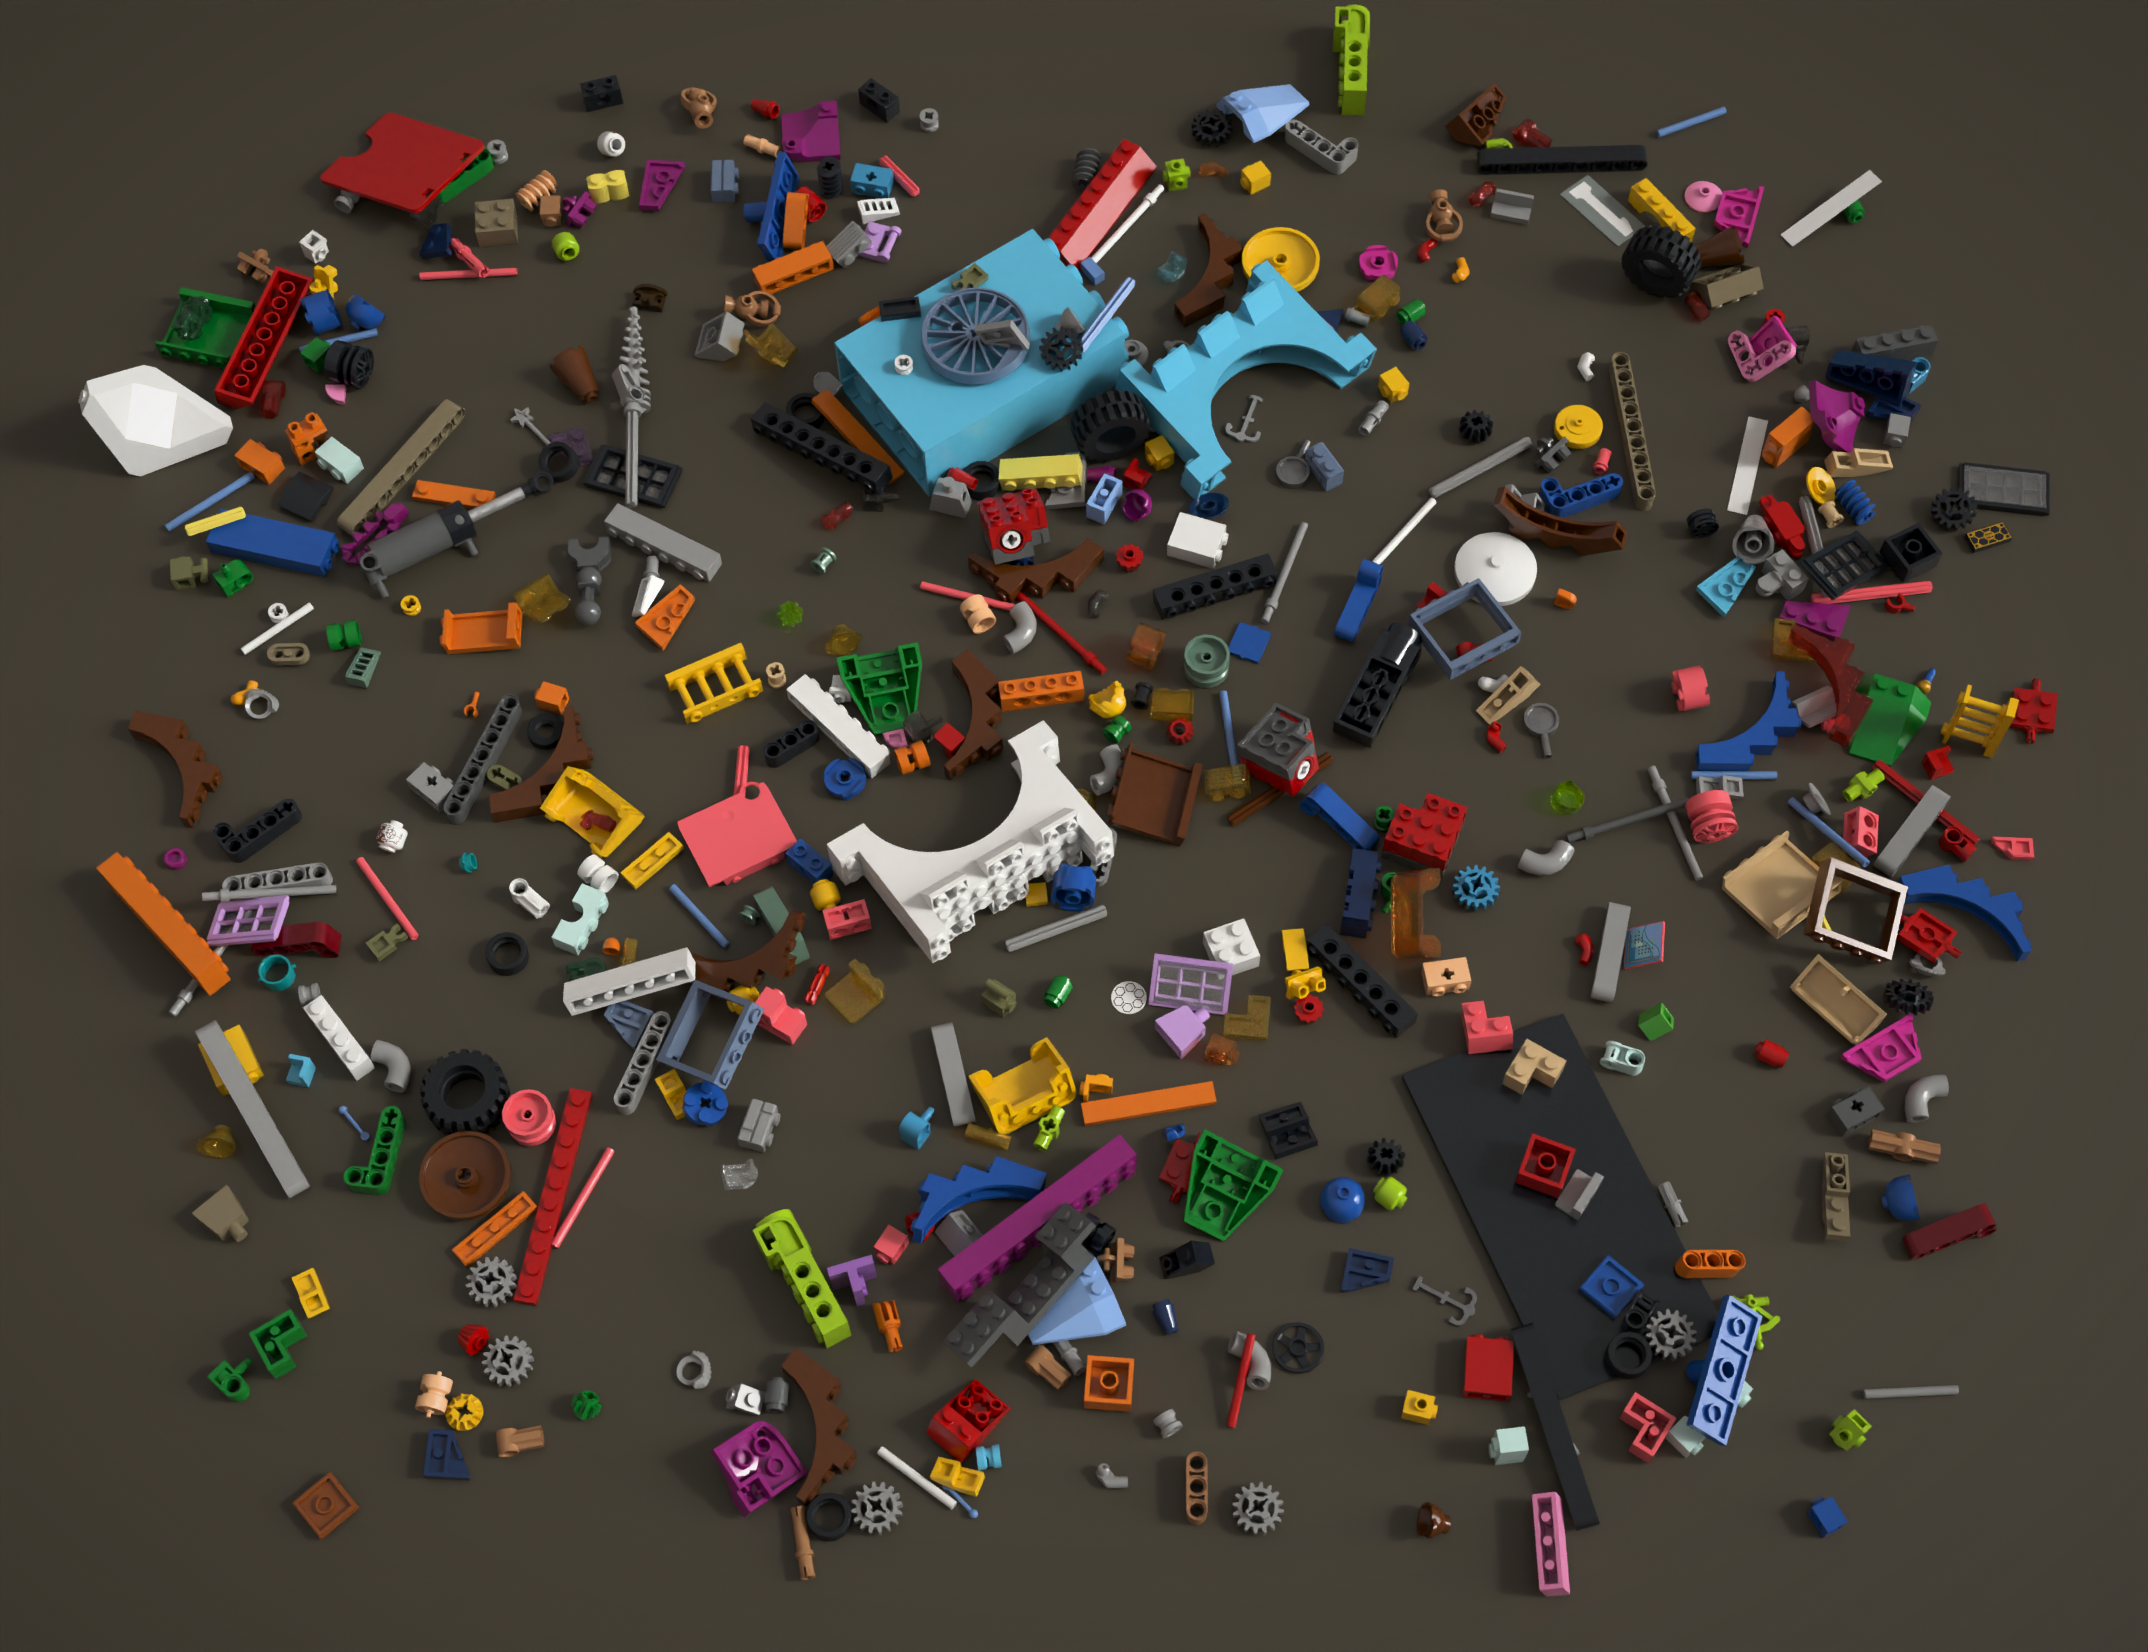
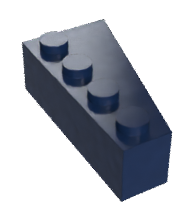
M1838 350L1828 364L1825 378L1900 406L1909 393L1917 362Z
M1353 848L1340 935L1366 938L1367 931L1372 930L1373 918H1369L1370 911L1374 912L1376 899H1372L1373 892L1377 893L1379 880L1375 879V874L1380 873L1382 861L1378 860L1379 852Z

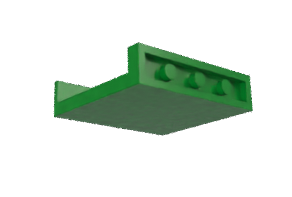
M181 287L178 293L181 303L162 342L155 341L160 355L225 369L256 308L254 302Z

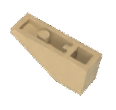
M1520 666L1476 711L1491 725L1492 722L1499 720L1526 700L1541 684L1525 668Z

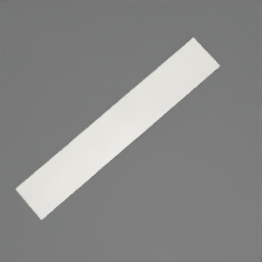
M1867 171L1783 232L1781 236L1791 246L1796 245L1882 181L1873 172Z
M1748 416L1727 508L1728 511L1745 515L1748 513L1768 424L1767 420Z

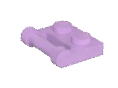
M869 221L864 232L871 239L872 243L858 256L887 263L896 238L900 236L902 231L897 226L889 227ZM885 236H889L883 251L878 252Z

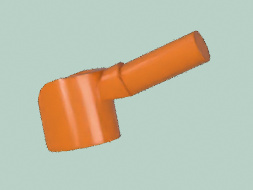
M474 692L472 703L464 708V713L467 717L471 710H474V718L479 715L476 709L479 692Z

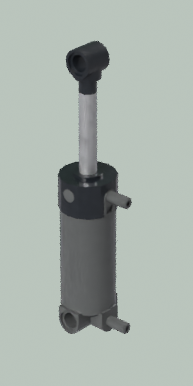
M538 472L533 478L528 479L527 484L470 511H467L462 503L457 500L430 515L367 544L369 552L365 553L360 559V571L366 576L371 586H376L382 599L389 597V593L383 581L421 561L465 543L472 557L476 556L478 551L472 539L477 537L473 522L532 494L535 496L547 494L553 486V477L547 472ZM540 478L546 479L548 486L545 488L540 487L537 484V480ZM372 561L375 566L373 568H366L364 562Z

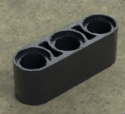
M812 720L802 721L768 742L763 748L767 765L772 768L780 767L818 743L819 732L817 724Z

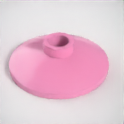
M1698 181L1687 187L1684 198L1686 204L1694 211L1710 213L1719 208L1722 191L1713 183Z

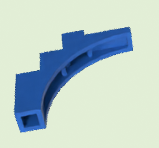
M1776 671L1772 681L1770 706L1754 726L1729 740L1711 744H1698L1695 752L1696 771H1749L1750 766L1754 764V755H1771L1774 747H1777L1778 737H1795L1797 730L1801 728V717L1797 714V708H1791V699L1787 698L1789 680L1785 679V671Z
M1950 865L1903 875L1897 881V883L1908 886L1904 904L1932 902L1957 907L1973 914L1994 929L2009 946L2017 962L2025 960L2030 954L2031 943L2025 937L2023 924L2018 919L2023 911V904L2015 891L1990 897V889L1985 885L1982 878L1958 883L1957 875L1954 871L1952 872Z
M997 1156L993 1164H988L986 1172L962 1165L960 1172H955L952 1180L929 1173L926 1181L922 1180L918 1189V1193L921 1194L918 1211L920 1215L918 1218H914L911 1224L910 1231H913L912 1241L921 1244L928 1231L941 1218L968 1203L996 1198L1032 1200L1044 1191L1047 1173Z

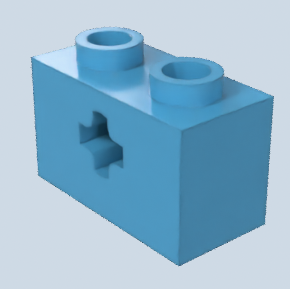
M856 163L850 180L852 193L876 198H889L894 183L893 169Z

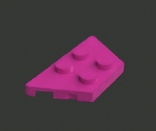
M1758 186L1757 190L1748 191L1747 188H1743L1737 191H1723L1714 226L1721 231L1735 226L1742 246L1745 248L1749 246L1764 186Z
M1912 1014L1907 1015L1846 1051L1840 1058L1883 1083L1919 1063L1922 1057L1920 1048L1917 1046L1918 1038L1917 1033L1914 1032Z

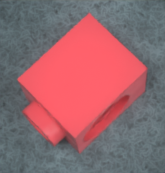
M888 1225L874 1245L876 1258L885 1264L889 1262L895 1265L909 1244L908 1236Z

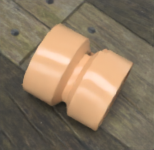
M973 595L964 600L960 605L961 613L968 620V624L975 634L988 631L996 623V617L991 609L988 608V604L982 595Z

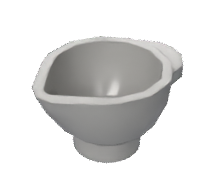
M1067 307L1062 312L1056 327L1059 331L1061 326H1063L1064 331L1071 328L1072 334L1075 332L1081 334L1085 331V328L1071 309Z

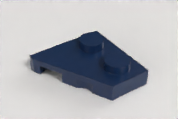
M448 223L434 224L430 228L429 234L419 253L423 259L451 256L452 251L449 249V245L452 244V238L450 237L452 234L451 226Z

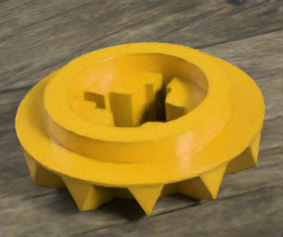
M461 1393L460 1396L452 1397V1401L447 1405L445 1414L447 1422L458 1431L473 1429L480 1423L483 1417L482 1403L472 1394ZM467 1406L471 1414H464L461 1417V1414L456 1409H464Z

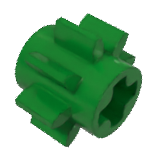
M585 1390L582 1393L579 1392L578 1396L574 1395L571 1406L574 1407L573 1412L575 1416L582 1420H589L594 1418V1415H598L602 1407L599 1404L600 1399L598 1395L589 1390Z

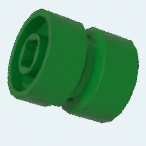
M357 620L345 621L343 625L334 623L326 626L328 642L332 651L342 650L346 645L349 648L362 645Z

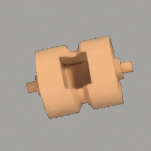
M437 1371V1375L424 1374L422 1377L420 1389L423 1391V1394L418 1395L415 1409L427 1413V1418H430L431 1414L444 1415L448 1400L445 1398V1395L450 1394L453 1381L441 1376L442 1372Z

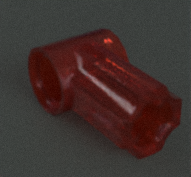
M1525 119L1512 132L1514 139L1518 143L1524 144L1526 142L1533 148L1550 147L1552 144V139L1539 131L1537 125L1531 119Z
M265 380L261 387L262 402L260 414L267 419H274L278 416L281 398H285L286 386L284 381Z

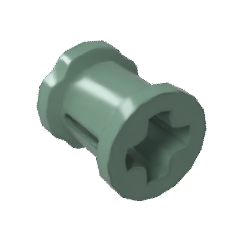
M822 547L821 553L815 560H811L810 565L816 572L825 574L826 568L831 562H835L837 557L830 549Z

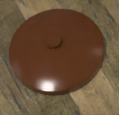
M475 1131L456 1132L440 1139L425 1155L419 1172L420 1189L429 1206L443 1217L460 1221L476 1219L491 1212L503 1200L511 1180V1166L503 1148L490 1136Z

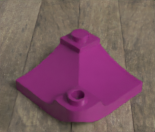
M836 100L820 101L809 109L781 114L783 152H786L790 159L800 162H815L830 156L841 160Z
M1816 380L1810 382L1811 416L1821 429L1823 441L1836 452L1850 453L1853 449L1858 423L1864 417V400L1852 391L1849 393L1841 392L1824 386Z
M763 1421L754 1423L710 1452L725 1477L732 1494V1501L744 1518L808 1474L782 1434L773 1425ZM757 1433H761L762 1436L758 1437Z

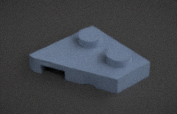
M622 1001L609 1005L604 1017L626 1043L636 1051L654 1012L628 1001Z

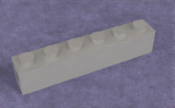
M618 503L604 521L607 533L610 536L618 537L628 545L640 548L648 555L653 554L662 562H669L680 571L691 573L698 580L703 579L710 582L722 565L720 553Z

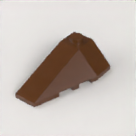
M1494 83L1445 125V128L1456 141L1481 146L1492 136L1493 127L1497 124V117L1502 111L1507 97L1497 84Z

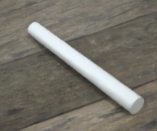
M310 602L240 648L244 655L248 654L314 609Z
M883 1446L879 1449L877 1454L951 1510L956 1506L957 1501Z

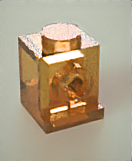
M1213 1033L1205 1050L1204 1060L1208 1062L1211 1058L1219 1065L1226 1064L1231 1066L1232 1063L1236 1064L1240 1051H1237L1238 1042Z

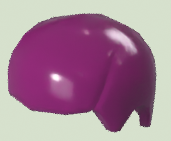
M1133 489L1124 496L1126 501L1122 505V510L1130 521L1138 522L1150 514L1152 502L1149 494L1144 490Z

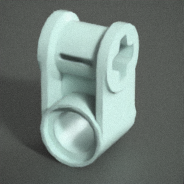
M1615 1041L1606 1042L1604 1057L1600 1059L1601 1066L1631 1076L1641 1073L1645 1063V1055L1641 1050ZM1629 1060H1636L1639 1064L1633 1065Z

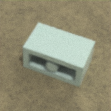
M330 437L315 451L318 459L317 464L324 470L328 469L338 481L341 479L346 484L364 469L360 457L333 437Z
M1525 1427L1496 1430L1494 1437L1491 1438V1444L1488 1445L1490 1458H1494L1495 1465L1524 1461L1529 1451Z

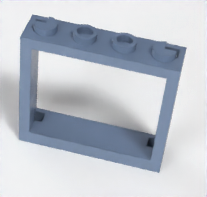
M1479 578L1470 583L1466 582L1457 590L1449 591L1440 599L1432 600L1421 609L1417 608L1414 613L1410 614L1408 623L1409 627L1421 635L1423 646L1449 680L1519 644L1522 633ZM1476 597L1504 634L1450 661L1422 624Z
M694 980L656 1060L668 1067L726 1090L751 1040L764 1008L752 1001ZM711 994L744 1007L712 1075L679 1062Z

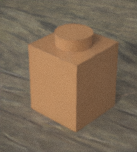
M560 195L541 196L540 217L543 226H562L563 205Z

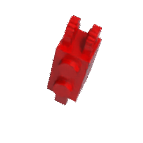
M1771 494L1761 497L1758 503L1763 512L1762 518L1773 535L1775 544H1778L1781 550L1786 549L1792 558H1801L1806 547L1802 539L1805 530L1804 525L1788 502L1782 501L1778 503Z

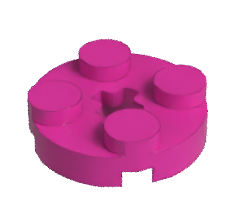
M1370 246L1360 255L1359 269L1368 281L1392 279L1397 270L1398 257L1393 250L1392 252L1387 250L1386 246ZM1376 261H1379L1380 263H1383V264H1382V265H1376L1375 263H1376Z

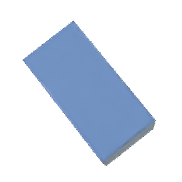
M1091 257L1081 262V271L1094 285L1105 280V272Z

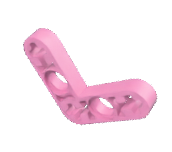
M1734 331L1728 337V344L1741 374L1750 382L1758 381L1791 360L1796 354V347L1789 341L1783 340L1756 357L1747 335L1743 332ZM1738 337H1740L1739 342H1740V345H1742V347H1740L1738 344H1736V343L1738 342V341H1737V338H1738ZM1744 352H1749V357L1745 361H1742V354ZM1768 357H1773L1772 363L1765 366V360Z

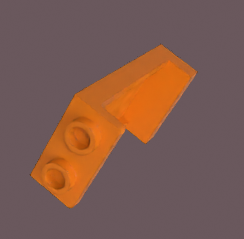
M517 602L509 603L508 610L451 614L449 609H444V617L441 618L443 633L440 635V645L444 647L448 655L518 649L521 645L522 611Z

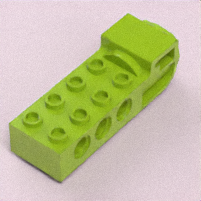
M1356 4L1335 7L1333 52H1340L1339 63L1342 65L1339 66V78L1342 81H1339L1338 87L1339 95H1342L1338 97V107H1342L1341 115L1364 116L1367 93V50L1370 45V13L1367 8ZM1348 15V20L1341 22L1342 16Z
M789 1209L779 1210L758 1222L756 1228L753 1229L757 1245L770 1270H782L787 1284L793 1290L797 1303L799 1305L802 1304L801 1307L809 1324L813 1323L811 1326L819 1344L824 1342L826 1348H829L852 1336L848 1321L811 1254L812 1249L792 1212ZM774 1241L770 1244L772 1249L768 1251L766 1245Z

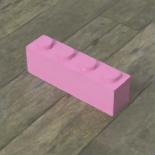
M1556 1492L1532 1494L1539 1590L1546 1597L1570 1595L1562 1498Z

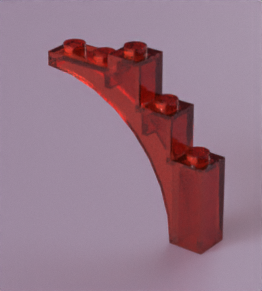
M1795 624L1790 632L1788 642L1800 648L1815 660L1826 674L1833 688L1836 701V717L1828 739L1848 748L1873 703V699H1870L1865 694L1856 692L1865 672L1855 666L1848 665L1856 645L1838 636L1832 642L1824 636H1819Z

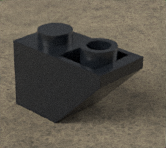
M1191 1240L1159 1257L1164 1279L1198 1273L1215 1264L1210 1242Z

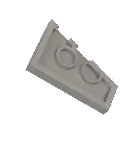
M1080 451L1065 453V455L1079 454L1083 465L1082 485L1052 488L1050 498L1045 504L1046 510L1086 506L1087 458Z

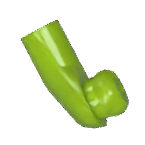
M1504 138L1490 139L1485 142V149L1512 148V144Z

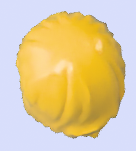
M1118 681L1113 682L1107 689L1091 694L1088 697L1090 710L1105 719H1111L1116 715H1120L1126 707L1124 688Z

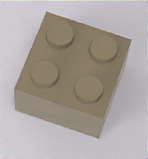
M513 199L475 202V233L480 247L518 244L517 211Z

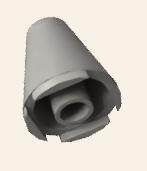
M1759 515L1747 517L1735 534L1732 542L1734 554L1741 558L1743 562L1750 564L1765 561L1773 553L1775 545L1773 535L1765 520Z

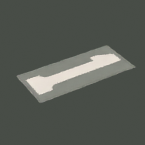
M1589 175L1560 194L1617 246L1631 238L1637 230L1645 227L1643 223Z

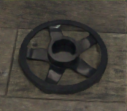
M1294 1322L1283 1326L1275 1334L1272 1342V1353L1277 1364L1286 1371L1308 1373L1321 1362L1324 1354V1343L1321 1335L1315 1328L1305 1323ZM1299 1326L1296 1338L1290 1339L1281 1334L1290 1327ZM1306 1328L1317 1336L1319 1343H1307L1305 1341ZM1277 1340L1288 1347V1351L1281 1358H1279L1276 1351ZM1320 1350L1317 1360L1312 1365H1309L1306 1353ZM1297 1357L1303 1368H1292L1285 1363Z

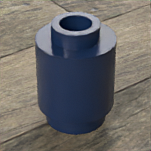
M1413 321L1404 323L1400 328L1401 336L1411 349L1420 350L1425 347L1428 337L1418 324L1413 323Z

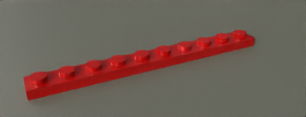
M574 1088L569 1090L513 1300L515 1303L533 1306L538 1304L553 1247L552 1241L557 1232L593 1096L591 1091Z

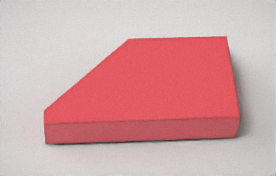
M1992 837L1990 840L2010 860L2032 861L2034 859L2032 838Z

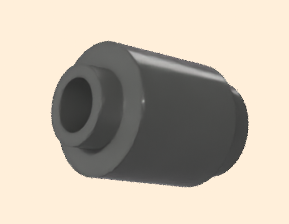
M773 1377L771 1381L766 1382L764 1398L766 1412L774 1414L784 1413L789 1394V1383L785 1382L784 1378Z

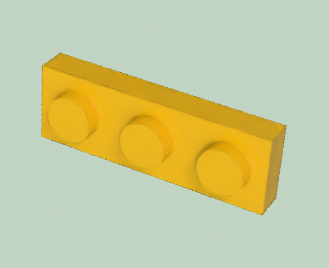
M668 832L620 872L621 876L636 890L678 855L684 847Z

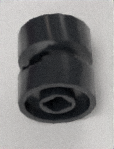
M1088 1212L1085 1217L1092 1221L1096 1227L1082 1243L1086 1244L1089 1242L1090 1248L1102 1254L1104 1248H1108L1113 1240L1116 1228L1106 1222L1101 1224L1100 1218Z

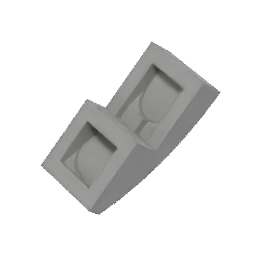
M1722 775L1719 779L1699 776L1696 779L1697 794L1711 790H1723L1729 793L1731 800L1744 797L1743 782L1740 777Z

